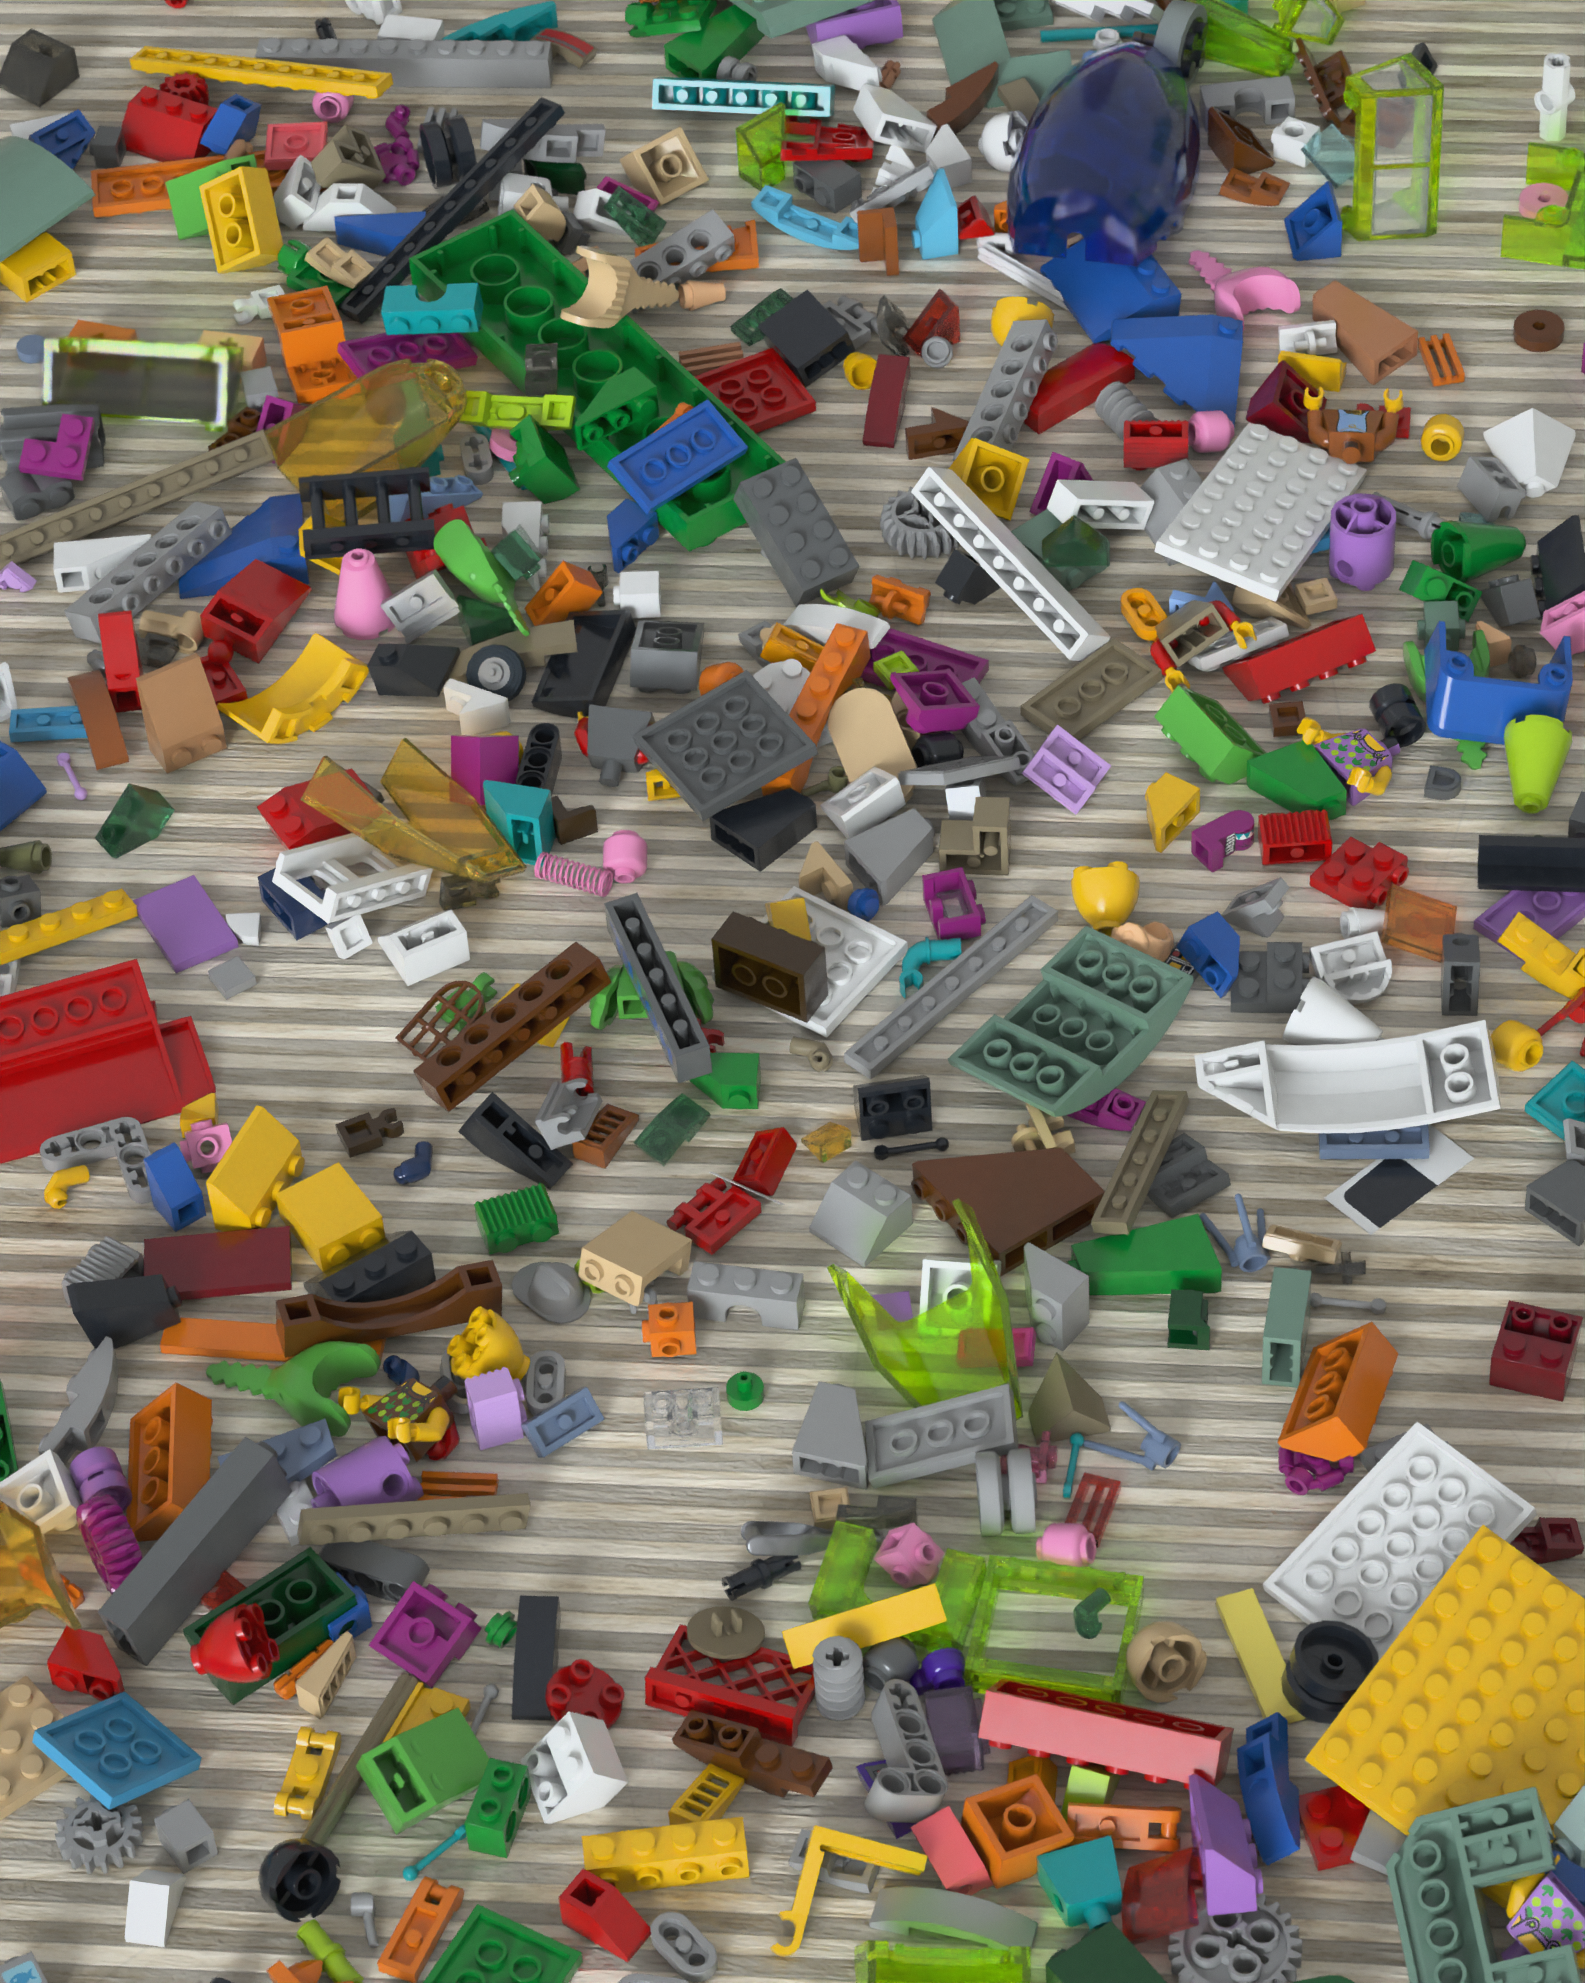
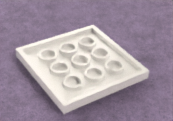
M793 886L781 900L803 897L805 900L811 940L825 947L828 996L808 1023L776 1010H770L827 1038L907 953L908 944L907 941ZM766 914L760 922L770 925ZM714 969L712 970L713 981H715Z

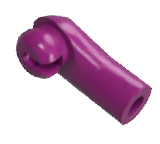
M402 104L396 106L395 111L390 113L385 122L386 129L395 140L400 136L408 139L410 137L405 127L409 122L408 117L411 111Z

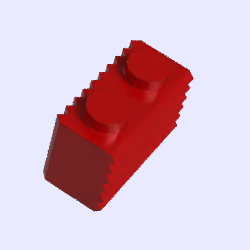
M1124 421V468H1133L1134 470L1141 471L1147 468H1159L1184 459L1188 460V421Z
M1323 809L1321 812L1318 810H1306L1301 813L1296 811L1293 814L1291 812L1287 814L1283 812L1268 813L1266 816L1263 814L1258 816V840L1262 865L1326 861L1332 855V837L1326 810Z

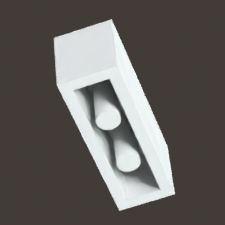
M1057 480L1047 509L1067 528L1144 530L1155 501L1135 482Z

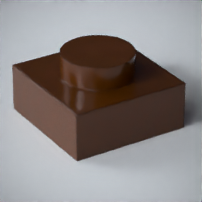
M1303 701L1269 704V717L1273 737L1303 735L1298 734L1296 731L1303 718L1306 717Z

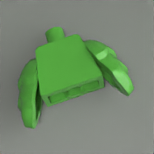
M665 951L696 1018L701 1019V1024L710 1022L713 1018L712 1005L714 998L708 988L706 977L693 964L686 961L677 962L674 952ZM624 964L614 965L606 970L612 983L591 999L589 1004L591 1025L602 1030L607 1025H611L618 1012L619 1019L648 1018Z

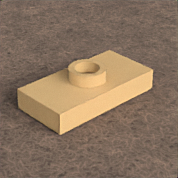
M1274 1224L1269 1226L1262 1244L1263 1248L1287 1253L1291 1259L1296 1261L1308 1262L1312 1259L1333 1265L1340 1255L1342 1246L1340 1240Z

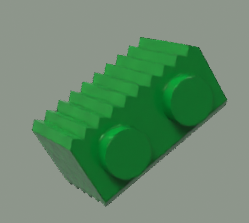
M539 1183L537 1186L532 1185L530 1188L525 1187L524 1190L518 1189L517 1192L512 1191L510 1194L505 1193L503 1196L498 1195L496 1198L491 1197L489 1200L484 1199L482 1202L477 1201L474 1204L477 1226L489 1255L497 1252L508 1253L517 1246L534 1241L537 1243L545 1242L552 1236L559 1234L557 1215L542 1183Z

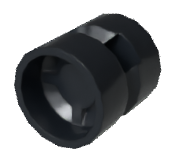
M1397 683L1389 684L1378 689L1372 695L1369 701V708L1384 738L1390 735L1393 736L1401 748L1417 742L1423 736L1426 730V723L1407 686Z

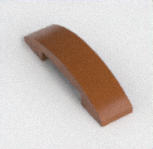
M100 670L67 677L74 702L77 705L88 738L96 769L99 770L129 762L119 722Z

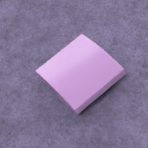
M1057 725L1038 749L1022 774L1076 815L1111 765Z

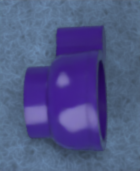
M943 1648L931 1652L922 1660L921 1668L909 1680L910 1685L914 1687L918 1696L924 1695L933 1688L935 1693L940 1696H950L960 1692L965 1687L964 1677L967 1667L962 1651L955 1648Z

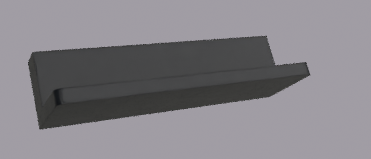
M1479 835L1478 889L1585 892V838Z

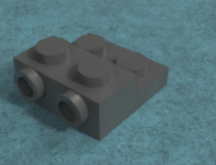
M1267 942V951H1239L1238 976L1231 986V1012L1293 1013L1294 1009H1297L1301 1001L1300 997L1309 983V978H1302V973H1309L1310 952H1302V942Z

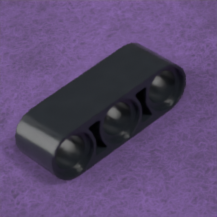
M540 723L531 729L516 778L517 785L548 789L551 791L552 796L562 760L560 732L557 726L550 723Z

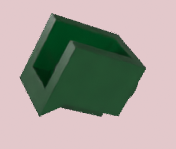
M1171 1289L1168 1316V1348L1210 1351V1327L1207 1325L1208 1300L1203 1299V1291Z

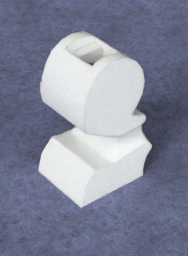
M345 0L350 10L359 15L364 13L366 19L374 20L378 26L383 23L387 14L399 15L403 12L400 0Z

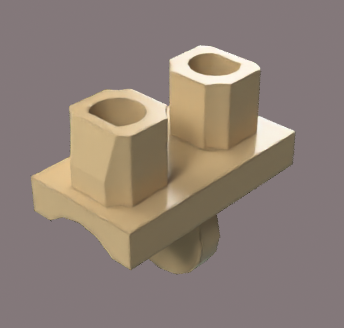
M1026 1103V1108L1030 1115L1028 1120L1029 1127L1025 1124L1017 1126V1133L1014 1134L1011 1140L1015 1152L1037 1150L1038 1148H1062L1068 1155L1075 1153V1142L1070 1130L1055 1134L1050 1132L1065 1127L1063 1116L1053 1117Z

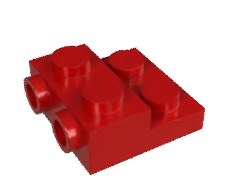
M1350 836L1310 875V886L1348 907L1374 909L1385 902L1388 894L1396 886H1401L1406 881L1409 874V868L1407 867L1408 857L1381 842H1378L1372 848Z

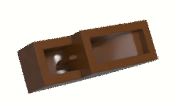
M996 61L945 89V101L927 111V118L937 126L934 137L941 126L948 124L956 135L982 111L998 84L999 65Z

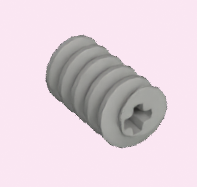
M1113 382L1107 385L1097 397L1095 403L1096 413L1110 426L1113 432L1117 433L1121 440L1124 438V421H1158L1153 413L1148 411L1146 406L1121 382Z
M842 1636L828 1637L815 1647L812 1655L814 1658L816 1706L822 1716L829 1720L841 1721L857 1715L863 1708L865 1702L863 1657L861 1649L851 1639Z

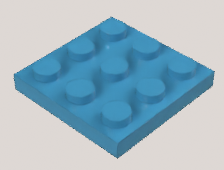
M125 1691L36 1729L32 1741L34 1745L109 1810L199 1770L202 1758Z

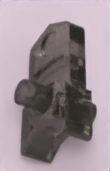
M1351 1251L1341 1252V1263H1335L1334 1265H1311L1312 1273H1342V1284H1352V1275L1366 1274V1260H1351Z

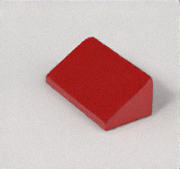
M976 195L971 196L957 206L958 237L960 240L988 237L995 234L989 214Z
M785 1127L757 1131L732 1181L763 1195H774L797 1148L795 1140ZM731 1183L732 1186L735 1185L741 1190L751 1192L745 1188H742L736 1184Z

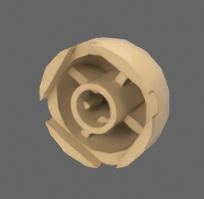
M1170 1621L1154 1622L1144 1626L1128 1644L1125 1656L1127 1674L1146 1699L1157 1703L1171 1702L1178 1699L1172 1693L1185 1687L1190 1691L1197 1685L1205 1671L1207 1662L1206 1652L1202 1649V1643L1183 1625Z

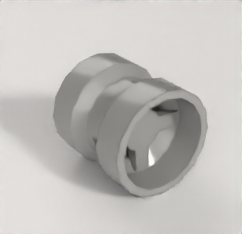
M726 56L721 61L717 70V79L756 81L758 75L755 65L747 62L740 63L739 59L731 56Z

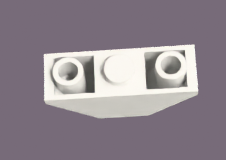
M333 183L318 197L315 211L304 220L303 231H336L334 217L397 213V208L365 184Z

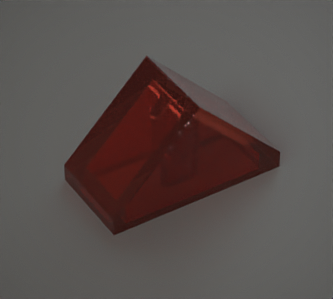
M938 289L903 337L905 342L921 357L924 343L932 337H943L951 345L960 342L959 307L941 289Z

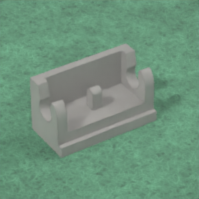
M1469 456L1457 485L1487 522H1495L1500 515V510L1505 506H1508L1505 511V517L1510 520L1515 515L1521 499L1525 498L1527 494L1499 460L1494 457Z
M577 1078L561 1084L559 1081L552 1084L535 1119L537 1127L551 1150L586 1138L603 1102L599 1093H592L587 1096H580L576 1093L575 1089L586 1086L587 1079Z

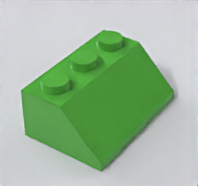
M1178 685L1154 716L1163 726L1161 729L1162 733L1172 741L1178 742L1182 746L1180 752L1189 760L1196 762L1200 766L1198 769L1199 773L1211 782L1219 780L1232 784L1247 777V760L1266 754L1263 748L1217 700Z

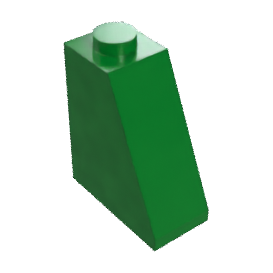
M1302 740L1247 760V786L1290 812L1294 813L1297 811L1301 813L1306 810H1318L1321 812L1324 809L1328 813L1329 820H1334L1346 814L1347 790L1312 744L1308 745Z

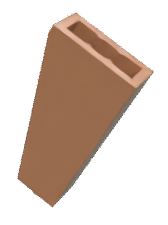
M1336 280L1313 294L1312 319L1315 322L1334 320L1336 322L1337 347L1369 383L1375 385L1417 356L1418 331Z

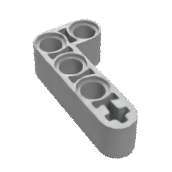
M891 1679L885 1683L871 1713V1718L888 1767L878 1772L864 1805L867 1813L879 1821L919 1823L937 1812L948 1790V1782L916 1690L904 1680Z

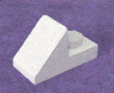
M451 678L443 686L446 709L459 715L461 735H475L506 727L511 722L508 698Z

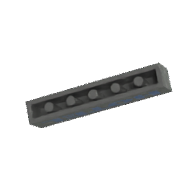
M638 893L604 903L608 932L678 1083L712 1073L710 1046Z

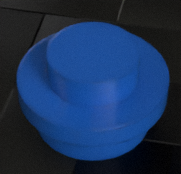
M863 888L857 889L851 894L848 900V911L850 914L867 922L877 914L879 910V896L875 890Z

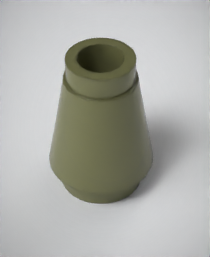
M40 840L0 848L1 867L40 874L42 871L49 870L52 863L50 846L43 844Z

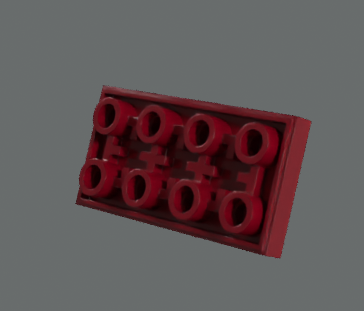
M290 1226L144 1239V1276L162 1274L169 1287L176 1286L181 1300L292 1290Z

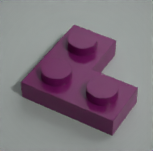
M62 414L56 442L25 438L19 463L20 472L83 481L95 427L94 418Z

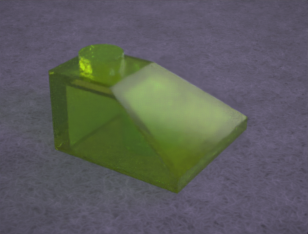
M784 103L776 104L736 128L739 177L759 191L765 185L770 187L777 185L785 180L787 161H780L782 141H787Z

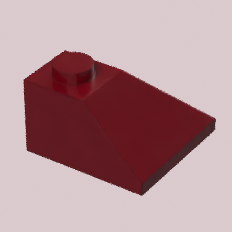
M1283 360L1251 397L1245 419L1253 424L1263 425L1270 431L1280 435L1293 437L1300 443L1313 444L1308 434L1307 412L1310 409L1304 406L1303 399L1307 387L1308 394L1311 397H1318V391ZM1324 396L1322 405L1319 408V410L1321 411L1322 409H1325L1327 399Z

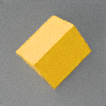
M971 438L948 469L952 470L995 516L1011 520L1030 459L982 440Z

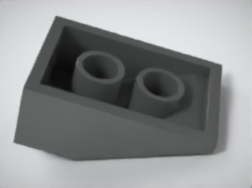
M639 620L631 647L630 687H638V690L642 692H655L658 688L671 689L673 693L686 694L690 693L691 690H697L704 623Z

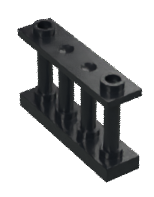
M409 467L407 469L324 476L312 475L298 478L301 503L310 502L313 529L303 530L305 560L344 557L349 551L358 548L366 549L373 554L434 549V519L424 520L421 497L422 492H431L429 467ZM408 494L411 521L391 522L389 495ZM376 496L378 524L358 525L356 498ZM343 499L345 526L326 528L323 501Z

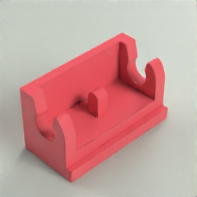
M950 1806L910 1827L924 1853L928 1855L927 1858L947 1891H955L971 1896L984 1888L988 1889L993 1886L983 1862Z

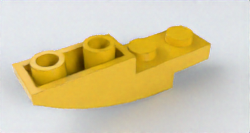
M1518 912L1497 941L1525 961L1520 968L1522 971L1548 988L1572 999L1579 989L1585 987V949L1581 947L1577 953H1574L1522 913Z

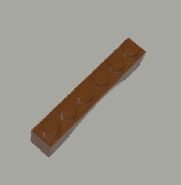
M488 1260L457 1266L445 1276L424 1288L383 1301L366 1303L341 1302L326 1299L315 1294L276 1300V1331L284 1356L290 1357L296 1356L303 1350L322 1342L344 1341L364 1343L469 1323L472 1312L479 1306L486 1310H493L502 1316V1283L494 1261Z

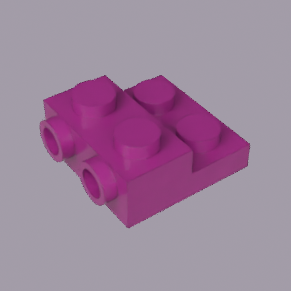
M413 1581L369 1643V1646L432 1688L453 1657L458 1660L462 1658L482 1628L474 1621L478 1615L468 1607L458 1602L454 1608L445 1602L448 1595L429 1583L425 1589Z

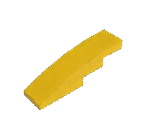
M932 1583L781 1632L792 1667L796 1669L812 1664L814 1661L812 1655L815 1647L828 1637L842 1636L849 1638L857 1643L861 1649L946 1622L947 1619L936 1584Z

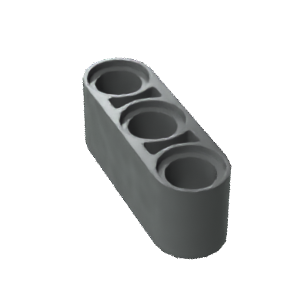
M369 1540L363 1542L327 1543L323 1545L318 1554L335 1573L338 1572L352 1587L357 1585L366 1594L395 1603L399 1602L413 1581L422 1586L430 1571L428 1564L420 1557Z

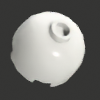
M1019 110L1001 113L992 117L986 123L979 139L980 153L984 155L987 162L993 168L1001 172L1023 171L1024 166L1030 167L1032 163L1034 144L1033 140H1027L1025 127L1030 125L1025 115Z

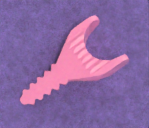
M1196 250L1190 253L1189 264L1194 265V270L1200 271V276L1205 277V283L1211 284V290L1215 291L1214 306L1216 315L1242 320L1243 331V314L1247 315L1249 311L1255 312L1257 309L1264 310L1268 307L1272 310L1282 309L1284 312L1291 314L1298 311L1301 307L1300 293L1297 285L1276 269L1264 266L1232 272L1231 268H1224V263H1217L1216 257H1210L1209 252Z

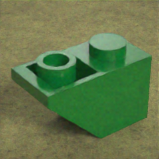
M1412 560L1399 588L1400 591L1423 602L1457 601L1459 618L1465 619L1467 622H1469L1482 594V591L1415 560Z

